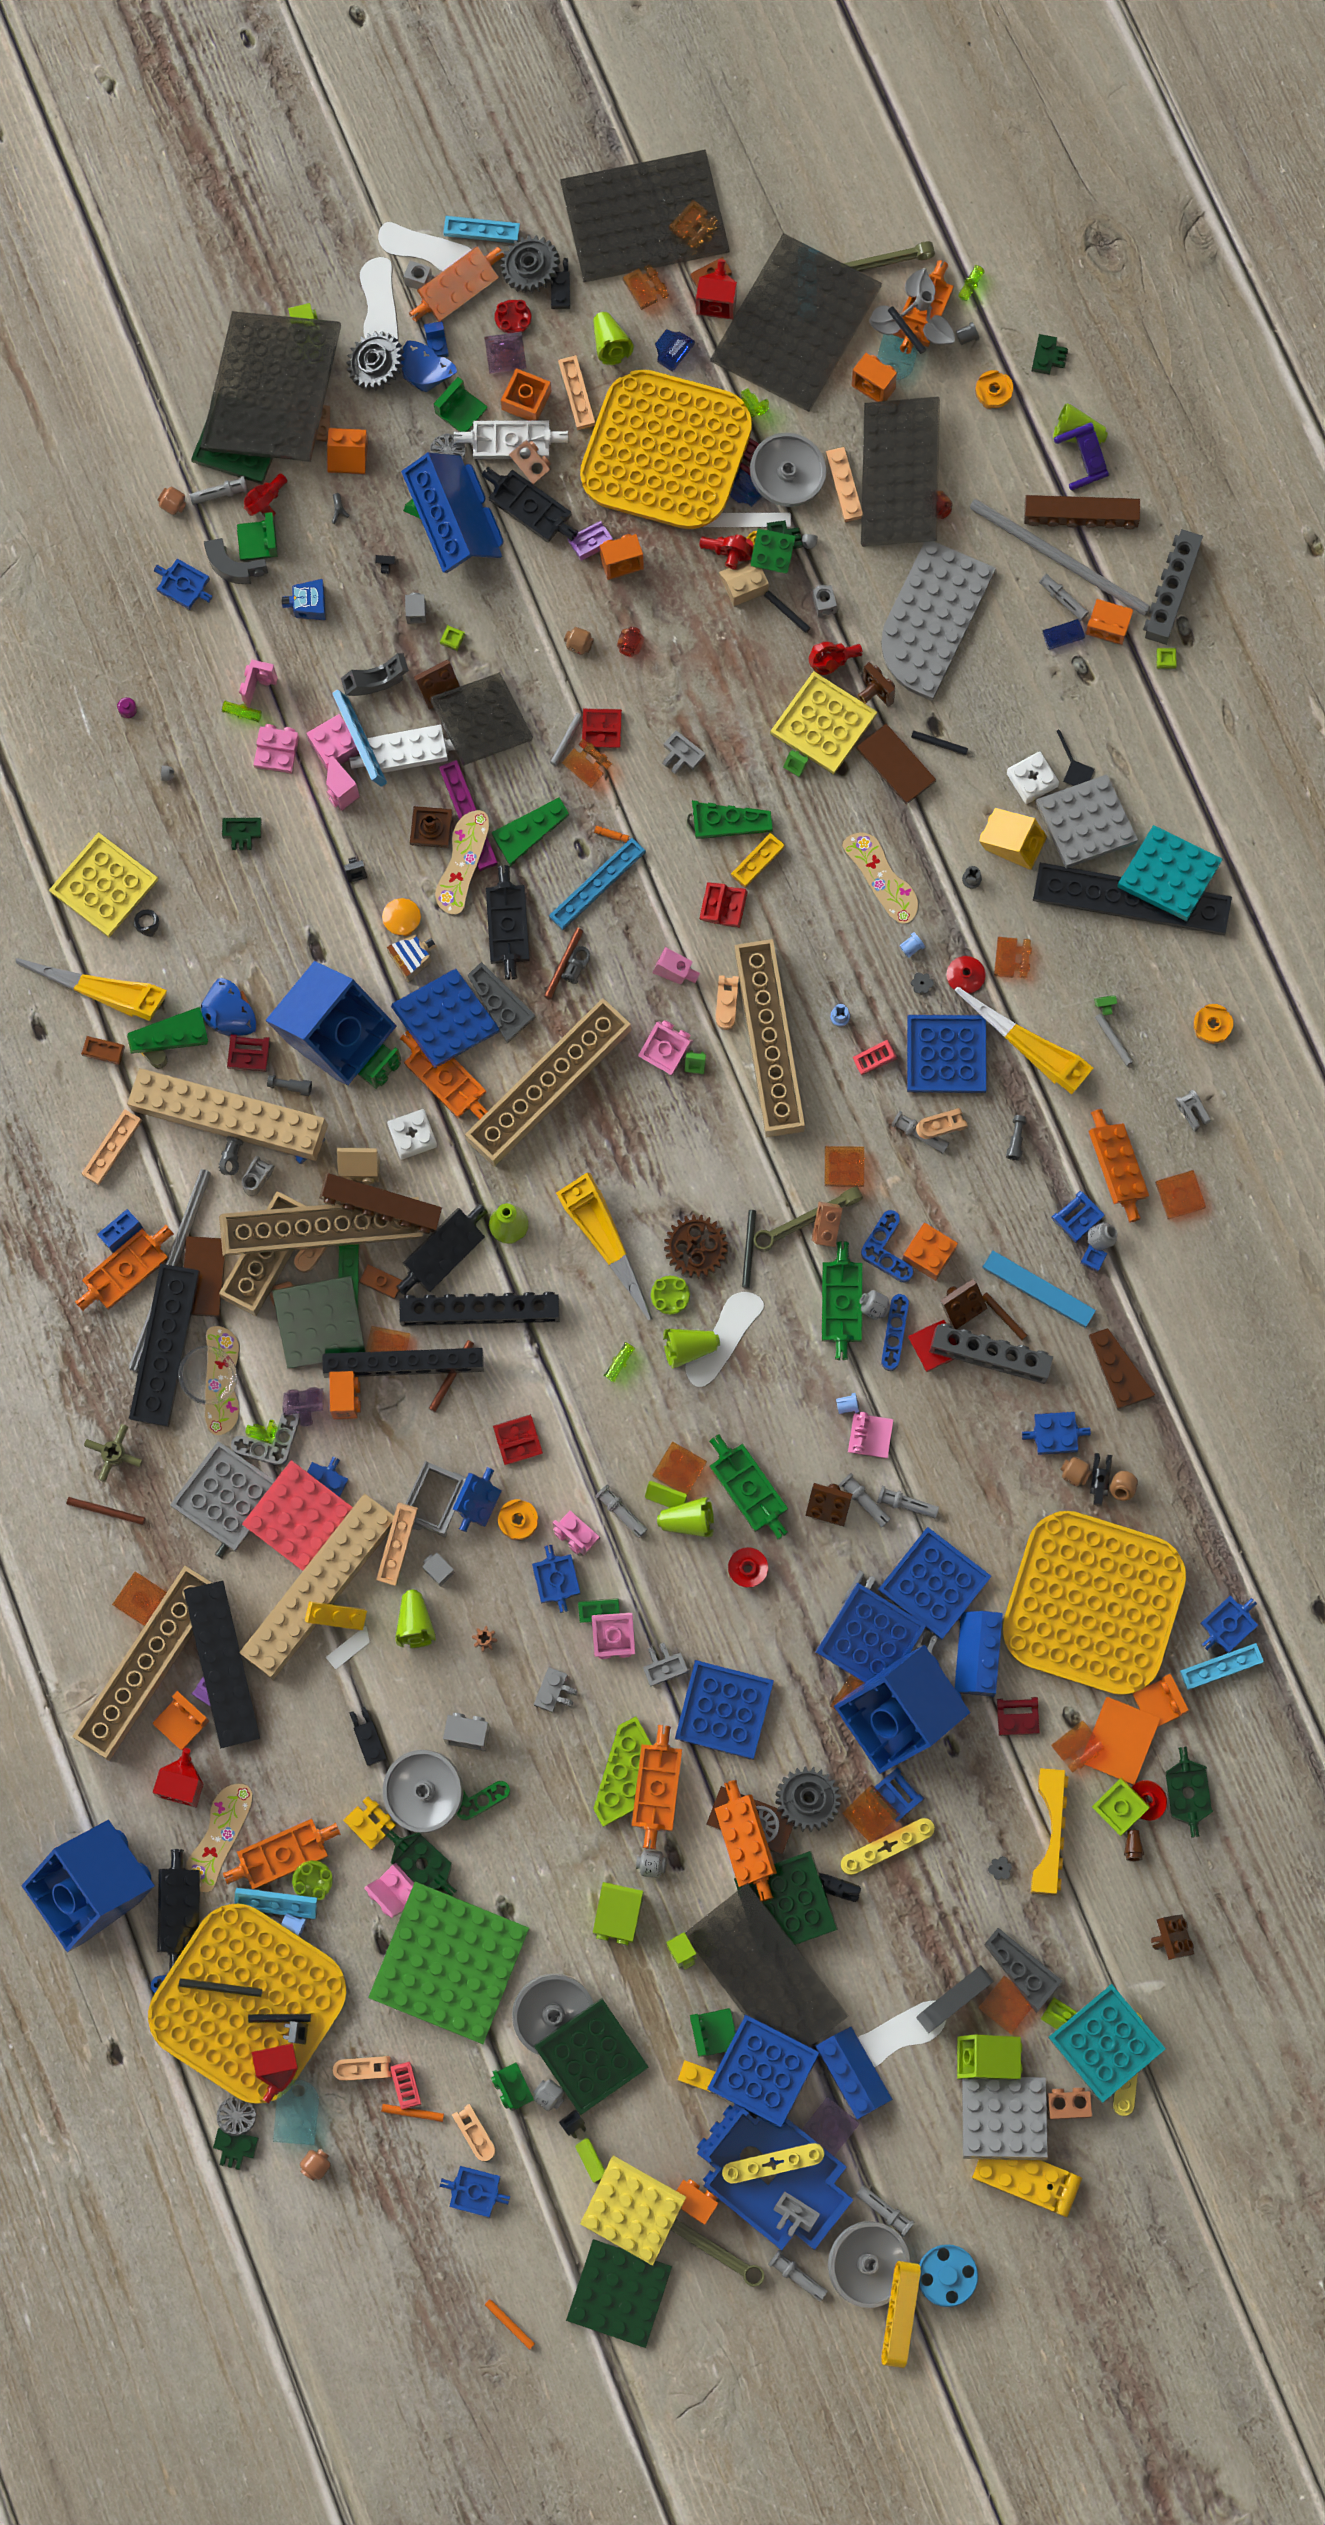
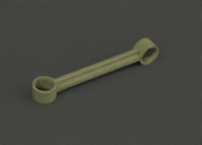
M930 241L921 242L914 248L842 264L836 260H831L824 266V276L829 282H837L845 274L912 259L927 260L935 256L933 243ZM837 267L840 269V273L836 276H830L827 273V269Z
M858 1186L846 1190L839 1197L827 1203L838 1204L842 1208L848 1207L862 1200L863 1195ZM817 1208L771 1231H758L754 1236L756 1249L762 1252L769 1251L775 1241L815 1222ZM760 1235H768L771 1243L766 1247L759 1246L757 1238Z
M678 2219L675 2220L671 2231L742 2275L748 2285L755 2287L763 2282L765 2275L761 2267L748 2265ZM757 2268L761 2272V2279L758 2283L753 2284L747 2280L746 2273L749 2269Z

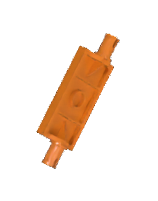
M477 246L419 288L417 291L422 298L421 304L409 312L410 317L414 316L412 318L413 321L417 322L427 313H432L437 321L440 322L497 280L499 277L493 270L492 265L504 257L503 252L499 253L502 250L496 247L492 252L484 256Z
M942 260L937 261L934 272L929 275L935 286L934 300L930 305L932 307L930 319L935 315L942 317L954 288L953 285L947 284L944 280L948 264L944 261L941 267ZM908 297L902 313L915 302L916 298ZM914 307L903 319L923 346L929 347L931 342L927 340L923 332L924 325L928 323L926 320L927 310L920 311ZM900 328L893 335L904 339L900 350L904 353L907 347L906 354H910L914 345Z
M406 1031V1036L403 1034L400 1038L411 1049L412 1053L404 1061L406 1067L457 1118L470 1109L480 1120L488 1112L478 1102L486 1093V1090L455 1058L434 1068L409 1031Z
M1097 1109L1091 1112L1096 1128H1092L1088 1132L1113 1203H1120L1125 1209L1128 1222L1133 1223L1141 1219L1135 1203L1137 1200L1149 1197V1193L1124 1123L1107 1124L1103 1109Z
M167 1225L154 1236H149L141 1229L82 1279L88 1287V1291L75 1303L82 1311L95 1300H100L107 1310L112 1308L159 1268L160 1263L163 1264L168 1260V1257L160 1248L161 1244L173 1236L174 1233Z
M658 1725L656 1743L654 1745H641L632 1827L644 1828L643 1848L649 1849L650 1840V1849H656L658 1831H673L682 1749L672 1748L668 1745L670 1726H665L663 1734V1725Z
M732 1780L724 1783L730 1801L715 1808V1812L738 1886L743 1887L752 1883L756 1884L760 1902L767 1901L773 1898L768 1884L769 1876L777 1872L753 1796L746 1795L741 1797L737 1780Z
M309 1819L237 1851L241 1863L238 1867L223 1872L224 1878H227L225 1881L229 1885L245 1877V1879H248L252 1890L262 1887L295 1872L297 1867L304 1862L311 1860L320 1861L327 1858L328 1854L323 1845L325 1844L324 1841L341 1835L336 1823L319 1830L316 1828L313 1819Z

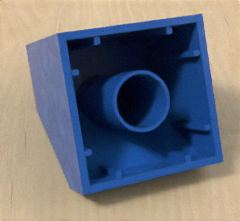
M316 961L310 965L265 1020L290 1046L334 1079L347 1086L397 1027L354 979Z
M925 1645L898 1659L834 1705V1708L879 1774L931 1747L971 1713L963 1702L961 1694L952 1686L940 1668L938 1660L929 1652Z
M109 1819L54 1848L21 1885L66 1952L87 1942L130 1911L155 1887L149 1869L143 1863L137 1861L128 1848L129 1844L126 1836L120 1830H116Z

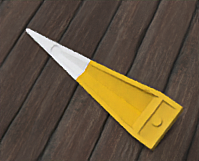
M956 987L955 991L1054 1084L1057 1082L1071 1095L1094 1069L1079 1055L1028 1031L989 1008L960 987Z

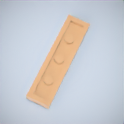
M577 356L559 359L558 364L577 430L595 426L594 416Z
M841 447L826 451L844 522L862 519L863 512L845 448Z
M124 1109L82 1172V1176L100 1185L142 1120Z
M400 1502L397 1504L376 1580L394 1586L397 1585L418 1508Z

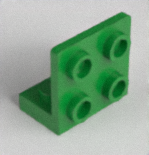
M457 377L435 401L434 410L436 415L457 431L467 432L473 426V422L477 421L487 410V406L465 390L464 381Z
M272 512L265 513V520L261 522L237 524L241 561L278 557L275 521Z
M758 528L750 564L751 567L787 574L795 536Z
M382 1044L358 1075L375 1089L379 1085L383 1086L388 1080V1075L392 1071L395 1072L401 1065L399 1049L395 1047L393 1050H390Z
M727 2008L699 2015L698 2013L690 2015L698 2058L726 2052L736 2034L731 2009Z
M517 2062L499 2071H492L494 2076L491 2077V2080L497 2090L501 2089L503 2095L500 2096V2099L506 2109L510 2108L511 2111H514L534 2101Z

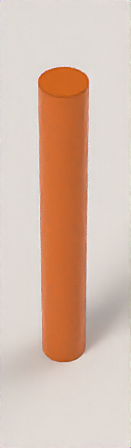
M382 2104L381 2112L440 2122H443L444 2113L413 2108L401 2110L400 2106Z
M491 2299L486 2302L485 2306L529 2350L535 2345Z

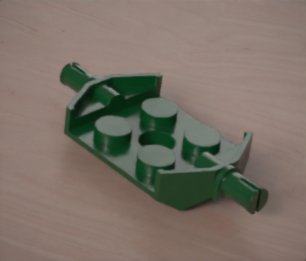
M1187 1747L1178 1748L1180 1754L1179 1763L1165 1772L1171 1818L1187 1823L1190 1826L1191 1838L1195 1836L1200 1837L1199 1822L1213 1812L1206 1772L1207 1767L1188 1759ZM1186 1787L1194 1791V1796L1190 1799L1183 1796V1789Z
M392 1829L386 1834V1837L395 1845L391 1859L392 1865L396 1863L413 1882H418L435 1890L444 1889L450 1896L454 1894L449 1889L454 1893L457 1892L448 1881L452 1863L419 1832L404 1838L399 1837ZM421 1858L426 1859L428 1862L427 1867L423 1870L418 1869L416 1866L417 1860Z

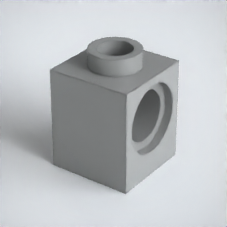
M409 261L403 276L404 284L415 289L421 288L434 278L431 267ZM418 275H422V276H423V277L420 278V279L415 278V277L418 276Z
M820 585L813 589L812 597L818 617L837 613V604L832 586ZM826 597L829 600L826 602H822L820 598Z
M411 593L410 595H405L407 624L426 623V601L424 594Z
M438 1553L434 1556L432 1554L429 1555L423 1562L424 1565L422 1567L424 1571L440 1587L455 1573L454 1569Z

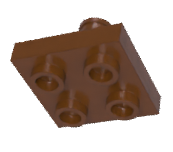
M448 659L414 676L425 705L429 710L462 693Z
M868 662L863 669V682L868 687L859 693L858 697L866 704L877 695L887 707H890L894 703L895 685L889 678L886 679L882 675V671L877 665L873 666Z
M414 806L410 845L449 848L452 809Z
M971 1279L959 1288L955 1286L950 1287L947 1290V1296L940 1300L953 1329H958L988 1309L974 1279Z
M814 1483L805 1516L844 1527L853 1494L841 1491L837 1484H830L827 1487Z
M1183 1914L1157 1919L1161 1935L1151 1938V1943L1159 1942L1152 1945L1155 1950L1165 1947L1168 1960L1194 1955V1945L1189 1937L1188 1925L1183 1918Z

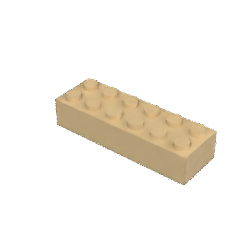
M277 1191L266 1210L306 1206ZM294 1250L241 1254L219 1292L221 1299L257 1316Z

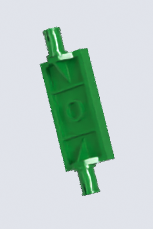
M842 1241L836 1242L837 1259L834 1262H823L822 1342H835V1360H840L841 1352L842 1360H848V1343L862 1342V1311L860 1304L862 1297V1263L851 1262L849 1259V1242L844 1241V1249H842Z
M720 1434L716 1435V1438L713 1437L709 1442L719 1454V1459L709 1466L754 1532L766 1525L771 1528L778 1540L781 1539L782 1534L785 1536L788 1531L778 1518L788 1510L787 1506L743 1443L732 1449L726 1445Z

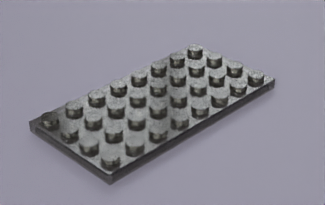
M939 397L864 403L862 547L937 541Z
M750 1884L744 1885L685 1932L693 1948L744 2016L747 2015L808 2047L812 2046L849 2017L766 1905L760 1901L759 1896Z

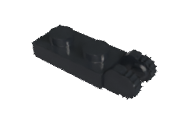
M568 258L563 260L564 271H555L557 277L551 278L553 282L551 283V309H570Z
M365 1706L361 1708L362 1715L366 1720L365 1724L359 1726L356 1713L354 1711L349 1713L354 1724L353 1729L368 1767L387 1759L374 1723L371 1721Z

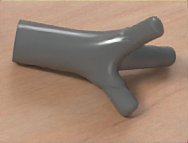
M339 493L333 494L335 507L333 524L336 523L339 514H343L347 518L350 516L342 506Z

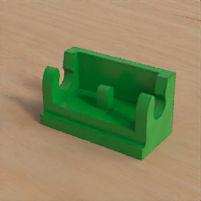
M619 1598L578 1601L580 1623L592 1622V1615L620 1613Z

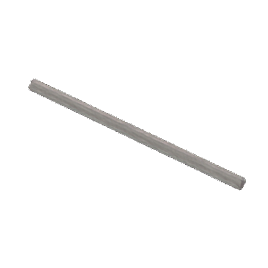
M974 499L971 503L970 509L1132 609L1142 615H1146L1149 611L1150 606L989 506L977 499Z
M200 1170L166 1265L178 1266L186 1245V1237L190 1234L211 1176L208 1170ZM151 1307L129 1365V1369L133 1372L139 1371Z

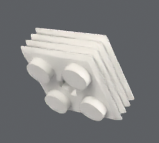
M1037 752L1007 769L1009 779L1025 804L1054 790L1059 785V780L1041 752ZM1030 775L1036 776V780L1033 778L1029 779Z
M424 1109L387 1122L401 1160L437 1147ZM410 1131L416 1132L414 1138L409 1135Z

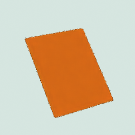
M1106 1697L1081 1763L1120 1779L1122 1777L1126 1782L1135 1784L1160 1722V1717Z

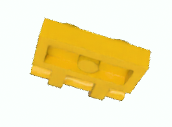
M367 1796L362 1801L367 1806V1809L363 1812L357 1806L343 1821L372 1850L386 1837L381 1829L386 1826L389 1830H393L396 1824L391 1820L392 1817L389 1814H385L379 1808V1804ZM372 1813L380 1820L377 1824L369 1818Z

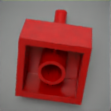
M718 259V265L714 273L699 277L696 294V315L733 320L737 301V282L726 274L725 260Z
M184 1748L182 1756L178 1760L159 1769L153 1794L158 1798L197 1808L204 1784L191 1761V1750Z
M293 2043L251 2052L256 2077L269 2085L267 2087L268 2091L262 2099L268 2104L275 2095H278L279 2092L284 2091L296 2075L298 2065Z

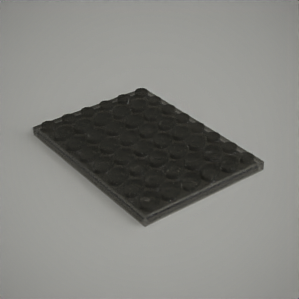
M706 149L560 179L583 283L730 252Z
M783 233L710 361L810 412L881 289L882 283Z
M232 311L200 446L202 451L311 462L341 323L338 321Z

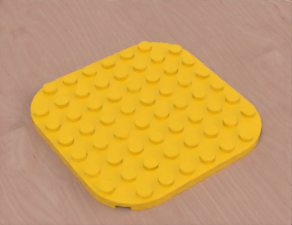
M631 371L630 374L616 379L607 391L581 464L580 476L583 488L590 499L609 509L683 529L704 527L716 520L725 509L751 435L752 421L750 412L742 399L729 391L656 371Z
M1074 1511L1053 1513L1039 1521L1029 1536L1003 1620V1638L1007 1649L1023 1665L1112 1694L1122 1695L1137 1692L1150 1684L1160 1669L1185 1587L1186 1571L1184 1562L1177 1550L1161 1538Z
M229 1904L215 1909L204 1918L155 1992L148 2010L149 2027L153 2038L161 2048L224 2090L245 2102L267 2103L262 2099L267 2093L269 2085L256 2077L251 2052L291 2044L288 2040L283 2039V2035H289L290 2029L284 2027V2025L290 2024V2022L248 2023V2014H311V2022H300L308 2023L306 2044L293 2043L298 2065L296 2075L284 2091L279 2092L278 2095L273 2097L271 2101H274L283 2096L293 2086L339 2015L346 1998V1983L340 1967L328 1955L254 1907L244 1904ZM182 1978L262 1989V1996L256 1997L179 1987V1981Z

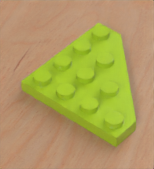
M637 1716L618 1725L593 1807L602 1827L634 1810L641 1745H652Z

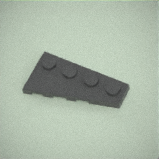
M482 962L468 974L469 980L507 1044L536 1018L535 1014Z
M999 1928L996 1929L984 1944L1037 2013L1062 1980Z

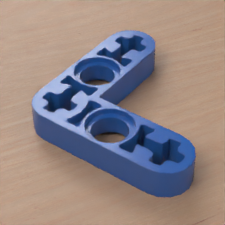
M888 1210L882 1215L863 1245L861 1256L866 1262L896 1280L908 1282L913 1276L912 1266L884 1250L900 1221L899 1214L896 1211ZM891 1216H894L895 1223L891 1222L889 1224L888 1229L891 1230L889 1232L885 1228V1225L887 1224L886 1217L890 1218ZM878 1231H882L886 1234V1239L878 1241L875 1238V1234ZM866 1249H874L873 1253L877 1256H879V1253H882V1255L879 1257L878 1263L875 1262L877 1257L873 1255H870L869 1257L866 1256ZM884 1258H890L893 1264L891 1267L886 1268L882 1265L881 1261ZM896 1263L899 1264L898 1268L900 1270H904L905 1268L908 1269L907 1273L909 1274V1276L904 1275V1277H901V1272L897 1269L895 1270V1273L892 1272L896 1266Z

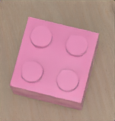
M340 714L306 733L309 743L327 771L331 756L341 765L348 761L349 757L359 754L349 729Z

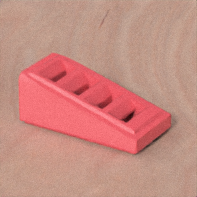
M888 1040L852 1057L861 1075L898 1059ZM884 1048H886L889 1056L887 1057L885 1056L882 1050ZM877 1051L879 1052L882 1060L880 1061L878 1060L875 1052ZM868 1055L872 1056L874 1064H871ZM862 1058L865 1059L868 1067L864 1068L861 1062Z
M411 2062L391 2066L390 2069L401 2110L421 2105ZM408 2071L406 2074L397 2076L398 2073ZM409 2078L411 2080L410 2082L399 2084V2081ZM413 2088V2090L401 2093L403 2089ZM415 2095L414 2099L403 2101V2098Z

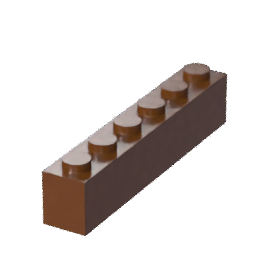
M1025 496L1024 524L1030 526L1041 524L1050 527L1066 525L1072 528L1077 526H1086L1087 528L1102 526L1108 529L1115 527L1134 529L1138 528L1140 522V499Z
M330 1173L325 1175L319 1199H323L325 1204L335 1206L336 1203L343 1205L342 1208L348 1211H354V1209L362 1211L361 1214L368 1217L376 1215L385 1222L392 1223V1220L400 1222L399 1225L402 1227L411 1228L413 1226L419 1228L418 1231L425 1234L436 1231L442 1211L440 1206Z

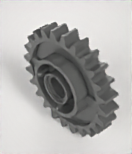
M528 235L527 240L521 237V242L518 243L515 240V246L509 245L510 251H504L506 257L501 258L503 262L500 265L501 273L505 277L506 283H509L511 288L515 287L517 292L522 289L524 294L528 289L531 294L534 289L540 292L541 286L547 288V282L553 283L551 278L557 277L555 271H560L558 265L561 262L558 251L551 244V241L546 242L544 237L540 240L537 235L534 239H531L530 235Z
M374 331L373 336L367 333L366 339L361 336L360 343L355 341L356 348H350L353 353L347 355L351 360L347 361L346 364L349 366L347 368V371L350 373L349 377L356 385H359L362 389L366 388L368 391L371 388L377 391L378 386L384 389L385 383L390 386L391 379L396 381L395 374H401L398 369L404 367L401 361L405 360V358L402 356L404 353L401 349L402 345L394 336L392 337L389 333L385 334L383 331L380 334Z
M804 1766L803 1772L796 1768L795 1774L789 1772L788 1778L783 1777L782 1779L784 1784L779 1783L778 1789L781 1791H776L775 1794L779 1797L776 1799L775 1804L780 1805L777 1812H783L781 1819L788 1818L787 1825L794 1823V1829L801 1826L802 1832H804L806 1827L810 1832L813 1831L814 1827L820 1831L821 1824L827 1827L828 1821H834L833 1815H837L839 1812L836 1808H840L841 1805L840 1802H837L840 1800L841 1795L836 1794L839 1787H833L835 1780L829 1781V1774L823 1776L822 1769L816 1773L815 1767L811 1771H808L807 1767ZM810 1796L813 1799V1802L807 1803L804 1801L803 1797Z

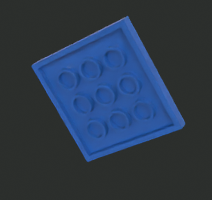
M457 969L446 973L391 1005V1008L434 1068L499 1033L498 1026Z
M907 1015V1092L986 1093V1019L981 1015Z
M927 1527L879 1587L878 1591L903 1611L926 1624L925 1628L943 1640L992 1576Z
M856 1583L815 1653L865 1683L898 1659L909 1654L927 1625L863 1585Z
M695 1660L675 1740L754 1760L774 1680Z
M745 2015L707 2090L782 2128L820 2053Z

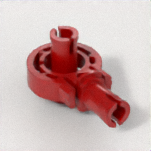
M279 473L271 483L267 482L263 485H258L249 491L244 499V509L247 513L253 516L261 512L265 517V513L272 512L274 516L276 512L269 504L279 496L278 492L288 482L287 478Z
M738 534L726 538L721 536L717 539L702 536L699 542L701 549L713 550L716 555L727 556L725 566L730 569H736L738 561H749L754 547L750 539Z
M822 642L813 646L809 655V664L816 673L828 675L839 666L845 665L848 659L862 656L863 650L860 644L844 647L842 643L835 645L832 642Z

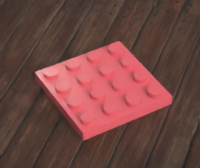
M291 1460L242 1525L303 1571L353 1507Z

